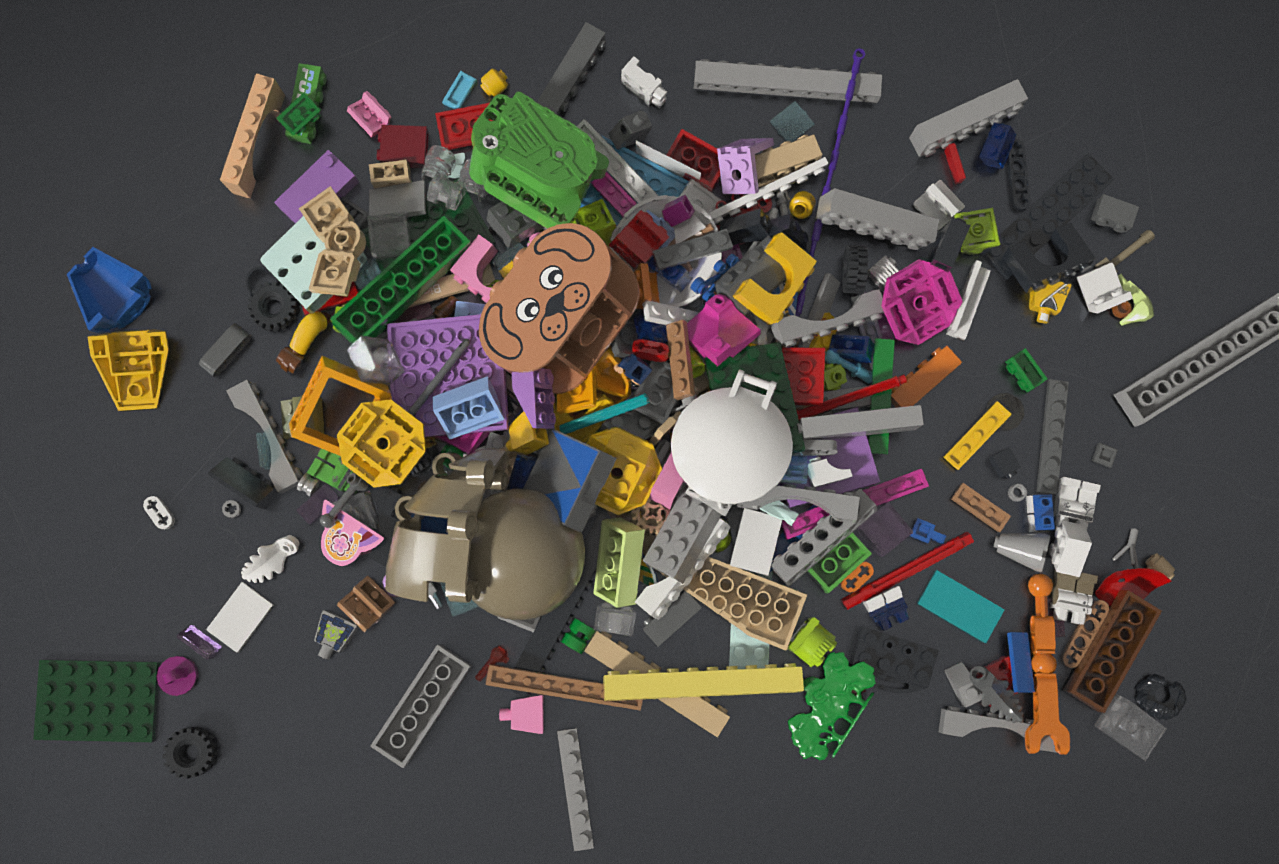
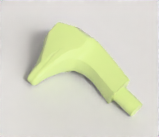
M1122 274L1118 275L1122 289L1131 292L1134 302L1133 310L1119 322L1121 326L1150 320L1154 316V310L1149 297L1134 283L1127 281Z

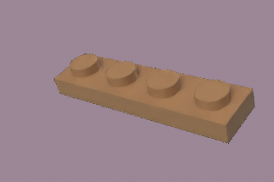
M683 319L666 325L673 394L676 400L695 395L687 321Z

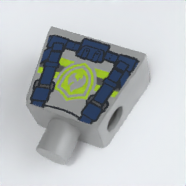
M323 610L314 639L315 642L322 645L318 656L329 660L333 650L343 652L359 627L353 621L328 610Z

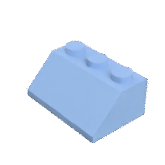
M488 376L433 396V411L449 440L504 420L496 391Z

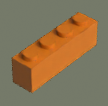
M948 346L943 349L937 348L931 354L933 356L931 360L927 361L925 359L917 366L919 370L915 374L911 371L905 376L907 383L902 384L900 387L892 388L891 403L896 408L913 406L956 369L962 361Z

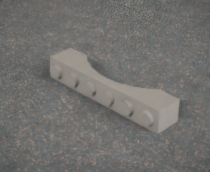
M880 289L864 293L856 299L849 311L834 319L812 321L791 315L782 318L778 323L771 324L770 326L776 342L780 343L781 346L785 345L786 348L791 347L800 340L807 342L814 339L813 336L820 335V337L829 335L832 330L837 329L840 332L852 324L856 327L864 324L865 320L871 319V321L881 319L882 314H884L881 306L883 297Z
M245 380L226 390L234 407L253 417L265 432L271 450L269 476L277 492L283 494L296 487L301 477H303L298 467H294L292 463L294 460L293 455L289 450L286 451L283 445L286 442L281 433H277L275 429L277 424L272 416L269 417L267 404L264 400H260L258 396L260 391L257 385Z
M784 484V486H776L756 500L737 503V506L740 508L758 510L775 501L787 499L801 500L822 508L836 521L856 524L860 497L851 492H844L843 495L836 494V491L824 489V492L816 491L814 487L799 489L796 488V485Z
M948 706V709H941L938 732L963 737L981 728L1002 727L1010 729L1025 738V731L1034 720L1025 719V722L1013 723L1012 719L1006 721V719L998 718L999 714L987 712L986 716L979 715V711L967 709V713L959 712L960 708ZM1045 735L1041 739L1040 750L1057 753L1053 740Z

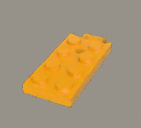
M595 366L578 387L569 392L557 394V412L560 415L597 407Z

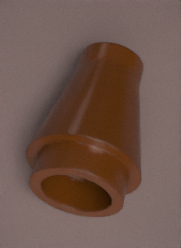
M451 295L447 300L434 308L432 315L435 319L451 317L458 299Z

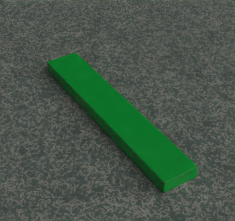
M874 339L872 385L892 378L895 340ZM892 388L871 395L870 411L891 408ZM889 433L868 435L871 453L888 455Z

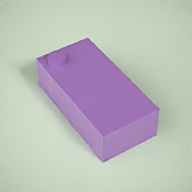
M327 150L274 203L296 224L303 217L299 208L331 186L339 199H341L359 181L335 155Z

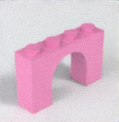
M478 235L450 271L455 275L453 278L459 284H467V289L474 295L479 293L483 296L481 299L487 303L490 299L491 288L483 285L482 275L486 266L498 253V250L493 244Z

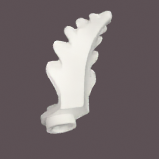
M288 535L277 539L272 545L260 546L258 548L259 555H252L250 557L253 563L247 562L245 563L246 567L242 568V578L257 583L258 579L262 583L264 576L269 580L273 578V571L278 574L282 573L286 557L298 551L299 541L294 536Z

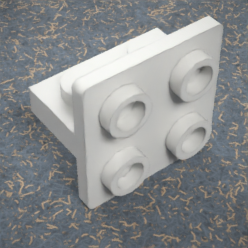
M942 180L929 186L925 193L913 203V206L921 214L940 219L938 231L965 207Z

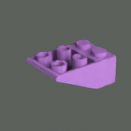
M540 368L527 373L512 372L513 391L532 428L554 429L556 422L553 411L555 397L552 392L554 378L550 369Z

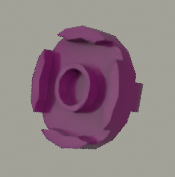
M183 656L168 658L161 664L157 673V681L160 688L167 694L174 696L191 691L194 688L196 679H198L196 665L192 660Z

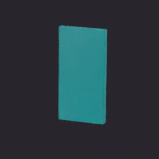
M935 570L917 602L918 605L983 643H987L1004 612L1003 608L938 570Z

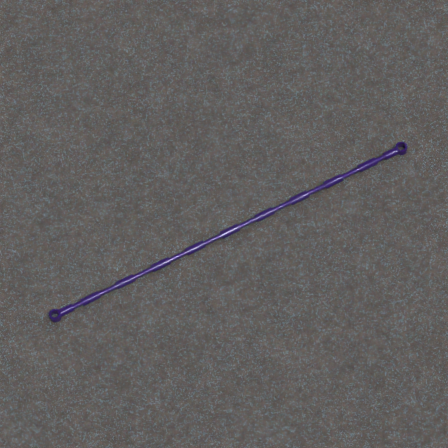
M861 48L856 49L853 54L852 76L848 83L845 96L846 102L843 114L840 117L836 144L831 154L828 167L829 173L822 195L831 191L830 185L839 158V147L848 120L847 114L850 101L853 99L856 76L859 73L861 61L865 57V51ZM856 53H860L862 57H857ZM819 219L815 222L811 238L812 245L809 255L812 258L814 257L816 244L819 242L823 225L822 220ZM810 276L806 277L803 281L804 286L797 297L795 313L797 317L802 314L806 297L805 290Z

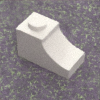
M821 457L810 459V463L805 466L811 487L814 488L852 477L851 469H837L831 466L827 459L821 460Z

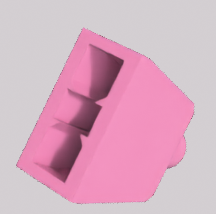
M540 694L512 700L511 708L499 710L500 721L511 720V729L543 734L544 695Z

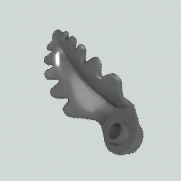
M974 667L970 672V680L982 692V705L984 707L991 705L990 712L992 714L999 710L998 717L1000 719L1006 715V721L1012 719L1013 723H1022L1024 721L1022 717L1024 713L1020 712L1022 710L1020 705L1016 706L1019 700L1011 699L1015 694L1014 691L1006 690L1009 686L1008 681L997 680L985 667Z

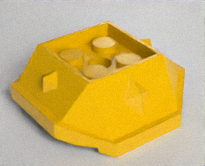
M391 399L361 403L337 434L342 463L373 487L402 484L426 453L424 424ZM382 438L388 440V447L386 449L380 447L379 443Z
M617 426L592 433L586 444L617 458L613 468H620L623 472L622 475L616 476L611 470L605 485L597 496L595 504L617 515L645 505L652 487L662 471V466L653 443Z

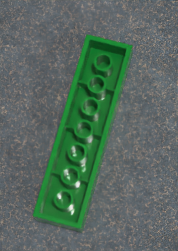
M443 216L332 316L330 320L333 326L361 352L387 328V324L393 323L454 266L471 245V241Z

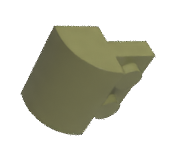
M302 396L281 401L283 439H294L291 437L289 423ZM319 397L306 427L324 433L322 397Z

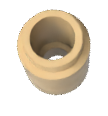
M1155 553L1146 560L1147 569L1157 570L1170 580L1175 576L1173 573L1175 568L1162 555Z

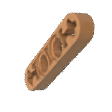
M1095 600L1092 602L1091 615L1096 614V618L1090 617V614L1086 615L1085 622L1091 620L1094 623L1093 630H1086L1085 623L1082 625L1078 624L1060 657L1061 663L1065 667L1075 668L1080 664L1108 615L1109 606L1105 601ZM1101 605L1103 611L1096 614L1097 609L1095 606ZM1079 636L1085 641L1084 646L1081 648L1075 644V640ZM1074 650L1080 651L1079 654L1074 653L1072 656L1074 662L1068 663L1067 655L1071 656Z

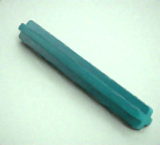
M644 393L559 426L560 432L568 434L647 405L650 402L648 395Z

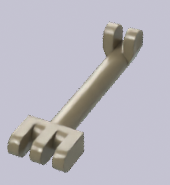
M1146 230L1137 241L1111 261L1105 257L1095 267L1098 268L1108 263H1113L1114 267L1117 266L1142 245L1148 244L1155 239L1154 233Z

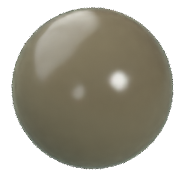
M510 489L495 493L481 501L476 516V533L471 540L467 580L480 582L481 594L478 600L472 599V601L488 613L509 620L534 619L557 609L571 596L583 573L585 543L582 533L561 524L558 512L552 501L545 494L536 490Z

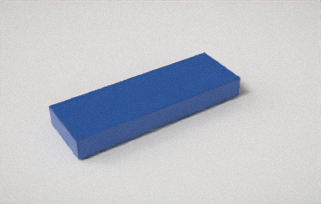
M1007 633L1014 693L1035 692L1028 633Z

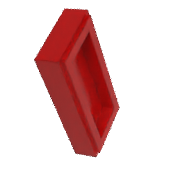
M948 144L944 151L954 183L958 185L965 180L966 175L956 144Z

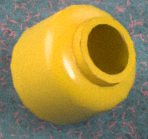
M492 68L481 78L482 84L480 86L488 96H496L507 89L508 83L506 80L508 77L502 70L497 71Z
M807 191L796 193L789 205L791 214L799 219L809 217L816 207V200Z

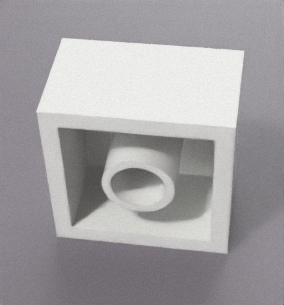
M1062 520L1060 527L1056 528L1054 544L1051 543L1049 547V555H1051L1052 564H1054L1056 572L1080 577L1092 545L1085 525Z

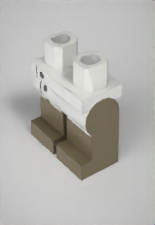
M1054 570L1052 602H1050V608L1054 609V619L1067 621L1068 612H1071V623L1084 624L1086 615L1092 612V595L1098 576L1081 572L1080 577Z

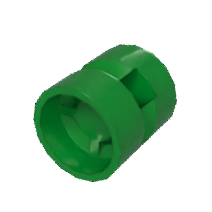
M574 618L569 626L570 632H566L560 642L574 651L583 654L587 647L586 641L591 640L596 630ZM578 631H580V632L582 633L581 638H579L578 636H576V634L578 633Z

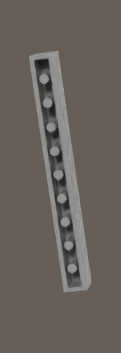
M701 59L696 61L694 89L846 100V91L852 73L851 71L840 72L838 69L826 71L820 68L803 69L800 66L787 68L783 65L766 66L762 63L748 65L745 62L734 64L728 61L711 62L708 59ZM875 72L858 73L851 101L878 103L881 97L882 75Z

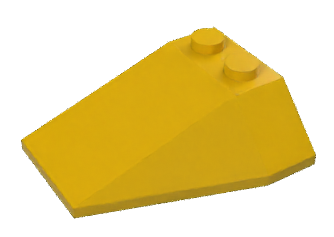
M148 329L88 336L90 356L118 411L158 408L169 352L167 332Z

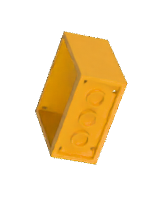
M321 356L289 423L290 432L293 438L341 456L338 439L306 427L328 379L334 378L374 395L373 402L392 400V396L387 382Z

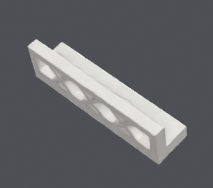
M978 260L971 265L960 295L963 302L960 308L957 309L956 315L946 333L962 341L967 337L990 274V270L981 267L982 262Z

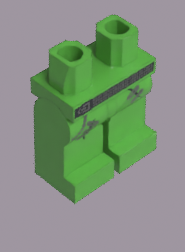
M321 449L317 456L333 464L335 467L333 468L315 458L307 473L345 493L350 486L347 483V477L354 472L342 463L341 456Z

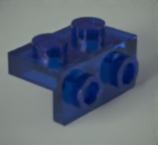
M643 309L633 317L638 339L668 343L666 325L645 321Z

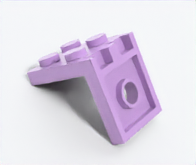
M773 138L739 139L717 149L723 194H756L759 192L755 154L774 146ZM736 169L741 172V179L736 176Z

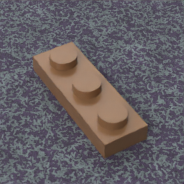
M961 483L951 500L997 532L1002 531L1011 517L964 483Z

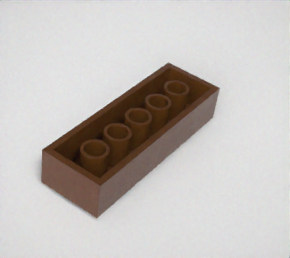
M1119 590L1109 608L1108 615L1063 691L1095 711L1105 713L1162 610L1129 590Z

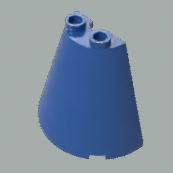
M92 247L85 254V261L82 264L73 266L67 273V277L88 330L95 333H109L110 329L116 327L121 329L127 326L144 311L151 297L149 295L151 284L141 272Z

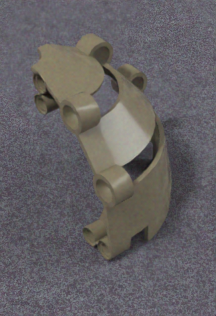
M486 448L475 451L465 457H461L454 452L439 454L432 463V470L435 475L415 495L404 496L397 501L395 513L400 521L395 523L386 564L385 590L402 598L427 602L429 581L445 583L446 597H448L449 601L469 603L472 599H479L481 594L480 582L467 580L471 540L476 533V516L485 490H505L507 487L508 477L505 470L508 466L509 450ZM446 458H449L452 461L451 463H449V468L453 469V472L450 475H448L443 468V463ZM408 512L414 513L415 516L411 517ZM425 516L448 518V534L421 531V520Z

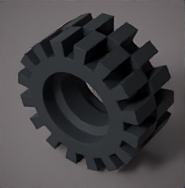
M436 446L426 450V453L411 471L413 477L424 474L432 469L433 460L440 454Z

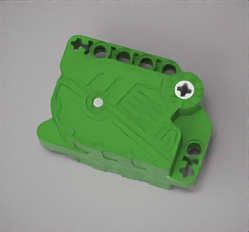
M516 92L512 99L504 94L496 95L473 125L471 134L473 150L469 166L471 179L477 184L484 185L485 190L489 194L547 229L555 225L574 222L581 203L586 197L591 180L603 178L609 166V159L595 150V145L587 133H584L568 120H564L550 109L536 103L522 92Z

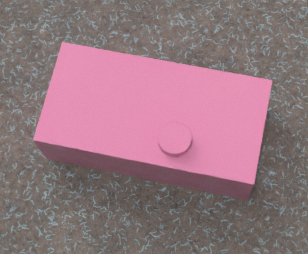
M672 452L653 485L649 497L651 501L657 504L660 503L669 510L683 484H687L676 470Z

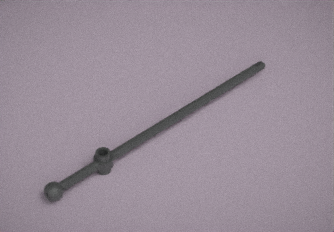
M466 338L461 342L408 410L410 414L415 416L470 345V340ZM387 439L380 446L382 449H386L388 447ZM355 473L349 474L347 477V483L350 485L331 511L321 516L320 524L325 528L333 527L335 517L355 491H365L369 483Z

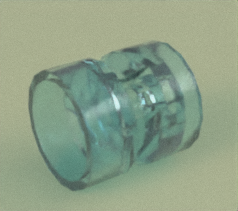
M374 257L367 259L365 264L359 269L356 284L360 290L382 272Z

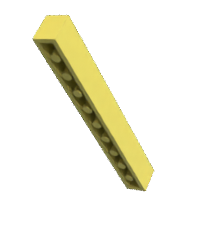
M795 663L784 664L783 668H777V664L765 665V668L757 669V665L745 666L746 669H738V666H727L726 670H718V667H707L706 671H699V668H687V672H679V669L675 668L667 669V673H659V669L647 670L645 674H640L639 670H630L628 674L621 675L620 671H609L608 675L603 677L604 701L804 691L802 667H796Z

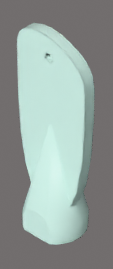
M775 501L760 508V510L773 517L785 520L790 526L794 524L799 513L790 510L781 501Z

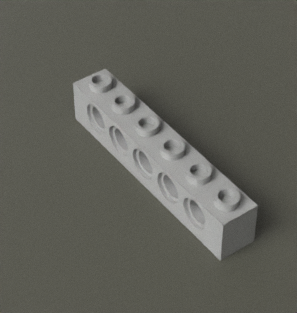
M861 489L857 492H851L860 497L856 524L843 522L840 527H835L833 523L836 520L831 515L824 516L817 522L815 528L812 530L808 529L802 535V539L789 545L788 551L774 558L771 564L772 569L788 587L877 512L876 504ZM821 533L828 534V537L824 540L818 538ZM806 546L813 547L811 552L806 553L803 551ZM791 559H798L796 565L788 564Z

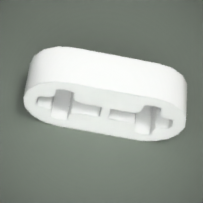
M150 496L144 501L143 507L158 528L170 529L174 525L175 518L160 498ZM151 501L157 502L155 506L159 511H156L153 508L150 509V507L152 506ZM160 515H162L163 517H168V518H169V519H167V523H168L167 525H166V524H161V522L163 521V519L161 518Z

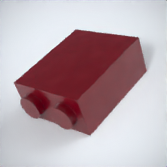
M381 125V131H378L380 149H377V160L380 163L407 160L410 168L427 169L429 145L427 126Z

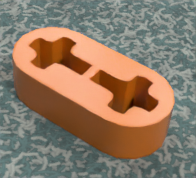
M862 562L841 582L842 589L846 592L858 590L873 575V566L868 562ZM861 566L869 568L867 570L868 575L863 574L860 577L858 576V574L862 571L860 568ZM856 578L857 580L853 583L854 588H847L846 580Z

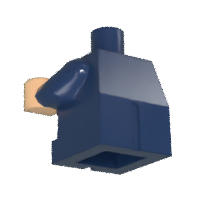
M632 353L614 366V370L620 374L625 369V376L630 378L633 383L639 385L652 371L649 364Z

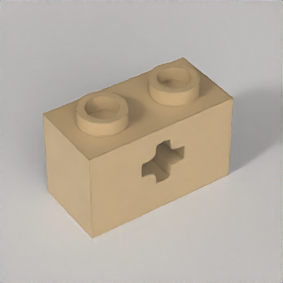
M407 160L369 164L370 179L374 189L412 182L410 166Z

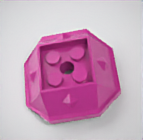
M918 259L887 278L881 306L895 338L919 345L949 327L963 301L950 271L946 272L930 265V262Z

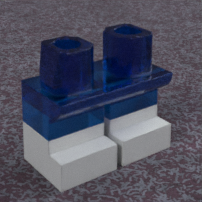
M899 586L890 588L863 601L874 623L878 624L882 631L893 627L888 618L892 615H895L898 623L909 619L906 610L909 607L903 599Z

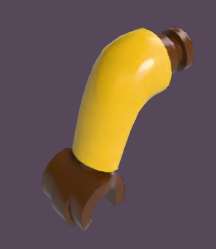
M327 312L308 314L301 320L293 335L290 347H284L277 356L276 361L281 365V369L294 373L297 367L301 366L304 359L303 355L306 354L315 337L325 330L331 321V317Z

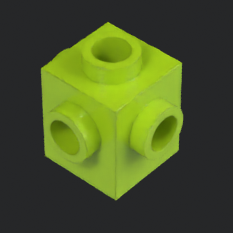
M825 364L824 391H834L842 388L841 385L847 382L846 372L842 365Z

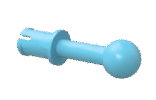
M835 349L826 351L825 361L828 364H841L842 367L851 371L852 377H858L868 384L872 382V372L863 368L860 363L854 365L839 357V353Z

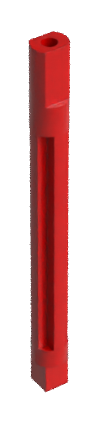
M969 532L956 536L861 587L859 590L842 598L841 601L848 610L973 543L974 540Z

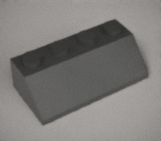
M767 236L714 282L717 295L722 294L729 298L736 309L743 315H746L750 310L733 297L743 281L752 279L765 291L771 293L786 280L783 267L764 251L772 239L770 236Z

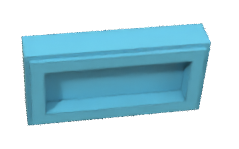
M460 71L442 103L453 110L462 108L476 85L477 79Z

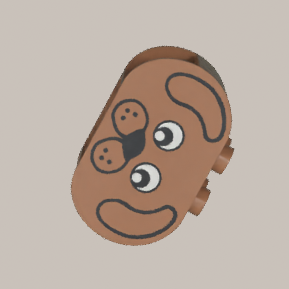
M573 223L552 226L538 234L528 247H524L517 252L513 260V268L504 280H499L491 288L490 299L484 306L479 321V337L483 350L495 364L510 374L512 372L527 373L540 368L550 369L554 378L552 384L553 394L569 392L586 379L634 313L639 301L637 278L633 270L593 230Z

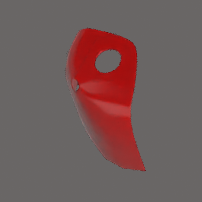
M1127 569L1114 572L1104 579L1096 591V596L1099 600H1103L1108 606H1111L1119 590H1129L1140 598L1145 599L1153 590L1172 581L1163 573L1154 569ZM1119 579H1125L1124 582H1118Z

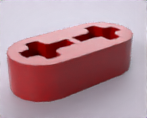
M638 339L633 342L632 354L640 359L664 362L669 358V347L664 343Z

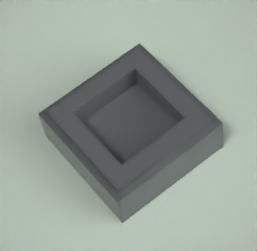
M1098 443L1092 461L1111 468L1118 449Z

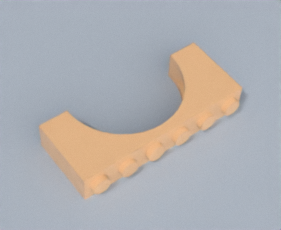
M260 74L255 75L220 181L233 194L247 198L252 196L256 184L253 175V152L258 132L264 119L271 111L280 112L285 98L284 92L274 78Z

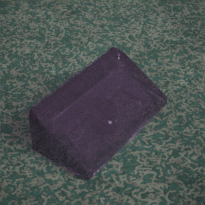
M193 625L188 626L177 635L179 640L205 659H214L221 649L219 644Z

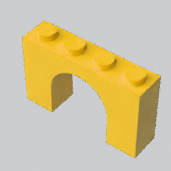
M782 232L773 236L764 251L776 260L785 271L786 283L783 290L778 295L771 294L752 279H748L741 283L733 295L737 301L767 325L778 323L783 318V311L793 303V296L803 288V281L813 273L815 269L813 266L817 262Z

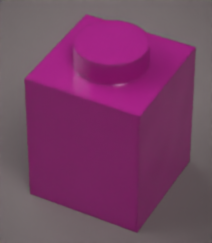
M683 195L667 203L662 210L664 220L673 227L691 218L695 209L687 196Z

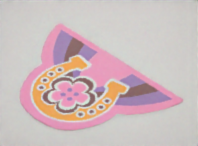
M324 500L322 515L329 513L335 505ZM341 510L335 517L334 526L325 528L323 531L321 549L329 561L339 566H345L352 563L361 552H366L379 545L384 540V537Z

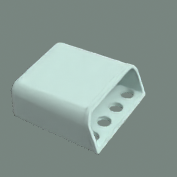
M303 216L260 260L304 308L312 314L319 310L333 295L312 293L309 290L318 254L326 248L325 243L317 237ZM363 252L357 258L360 262V268L367 260Z

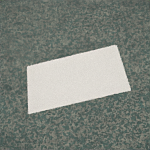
M636 141V154L680 177L687 173L700 180V172Z

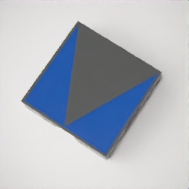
M552 428L548 435L549 444L542 448L523 489L536 490L545 494L554 504L560 518V523L582 533L594 508L597 496L605 485L617 458Z

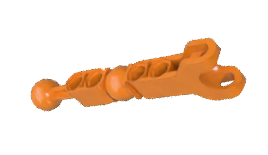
M1039 573L1033 575L1028 583L1029 592L1035 596L1036 616H1031L1030 619L1032 655H1034L1031 664L1036 674H1033L1035 690L1033 692L1034 721L1025 731V746L1029 754L1039 752L1041 739L1046 735L1053 740L1055 751L1061 755H1066L1070 750V733L1059 721L1057 675L1053 674L1057 666L1056 659L1053 654H1056L1055 622L1053 616H1048L1047 596L1053 590V582L1047 575Z

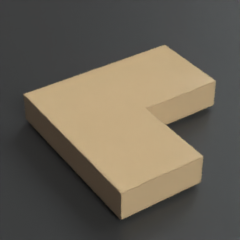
M680 411L669 417L649 440L650 443H653L654 447L674 428L681 414Z

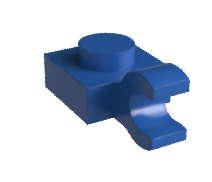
M916 518L910 533V537L927 544L930 539L942 544L945 541L946 535L934 531L936 525Z

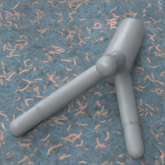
M1131 529L1128 544L1112 558L1113 561H1116L1130 548L1131 565H1134L1135 569L1139 568L1135 549L1139 530Z

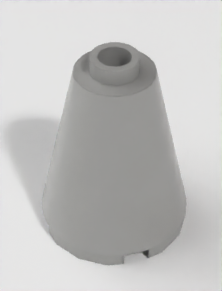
M1001 533L1000 537L996 536L994 547L997 548L996 552L1037 572H1042L1050 535Z

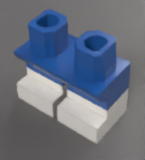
M1052 494L1026 496L1027 513H1034V515H1028L1029 532H1048L1054 530Z

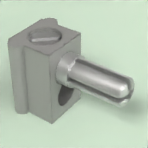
M429 581L428 597L436 609H439V606L441 608L442 604L436 596L435 592H437V589L433 582Z

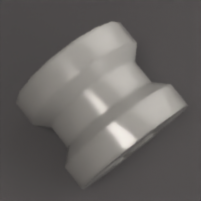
M305 473L297 485V490L305 491L308 496L312 497L319 488L321 481L317 478L313 479L310 474Z

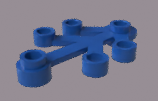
M730 254L726 259L727 269L726 264L722 260H718L713 269L719 274L707 280L697 277L692 282L690 289L696 294H703L702 298L707 302L717 293L714 282L741 259L734 254Z

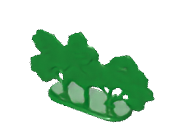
M832 652L827 655L823 665L824 679L812 676L803 680L804 690L807 692L805 696L806 703L812 706L813 710L808 714H797L788 720L793 744L800 748L799 753L803 756V759L810 757L818 760L826 759L828 756L827 744L831 741L838 742L832 757L836 756L875 692H872L866 701L861 697V692L864 689L871 688L876 684L873 667L865 662H860L850 667L849 661L843 652ZM852 690L857 692L856 696L852 694ZM851 702L862 705L855 719L848 715ZM839 718H844L851 723L845 735H839L835 732L834 724ZM828 726H831L833 731L828 730ZM824 732L832 734V736L828 735V739L819 737ZM820 741L826 742L824 745L819 744Z

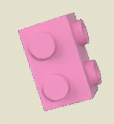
M368 91L363 93L362 99L347 108V112L371 137L377 135L378 131H381V125L390 124L391 115Z

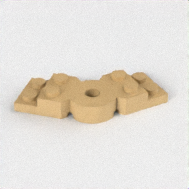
M330 186L299 208L317 237L325 243L326 248L318 254L309 290L312 293L348 296L352 281L356 282L360 268V262L357 258L365 249L366 237L354 223V218Z

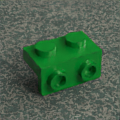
M303 92L276 119L291 135L297 134L299 136L306 129L305 124L309 121L313 123L320 116L318 112L321 109Z
M1026 348L1005 361L1007 370L1016 376L1019 387L1022 390H1026L1027 393L1047 380V377Z

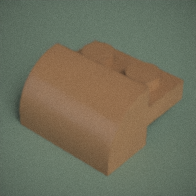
M367 575L350 593L338 602L337 606L359 628L366 632L387 614L395 602Z

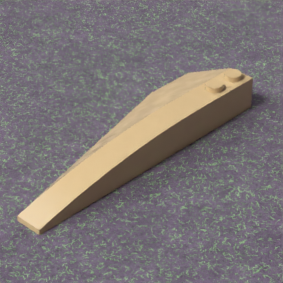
M646 532L644 533L642 549L644 556H646L656 538L654 535L648 537ZM709 556L704 561L703 567L693 575L691 582L683 588V590L721 615L748 636L783 650L788 648L807 597L806 593L746 570L730 566L728 563Z

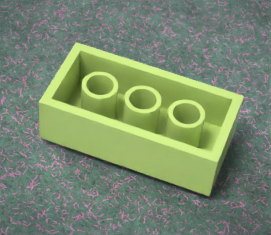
M621 517L602 520L594 594L617 608L636 604L645 532L644 529Z

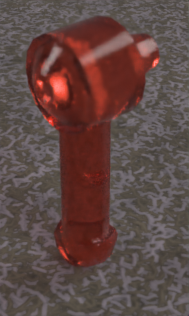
M500 645L494 647L491 651L490 659L475 676L476 680L480 682L488 673L489 664L495 665L496 662H504L506 664L509 661L507 651Z

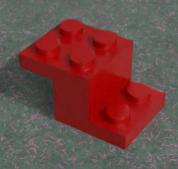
M640 210L613 239L609 246L636 270L640 263H646L653 255V251L659 249L669 236L662 226H658L653 221L649 213Z

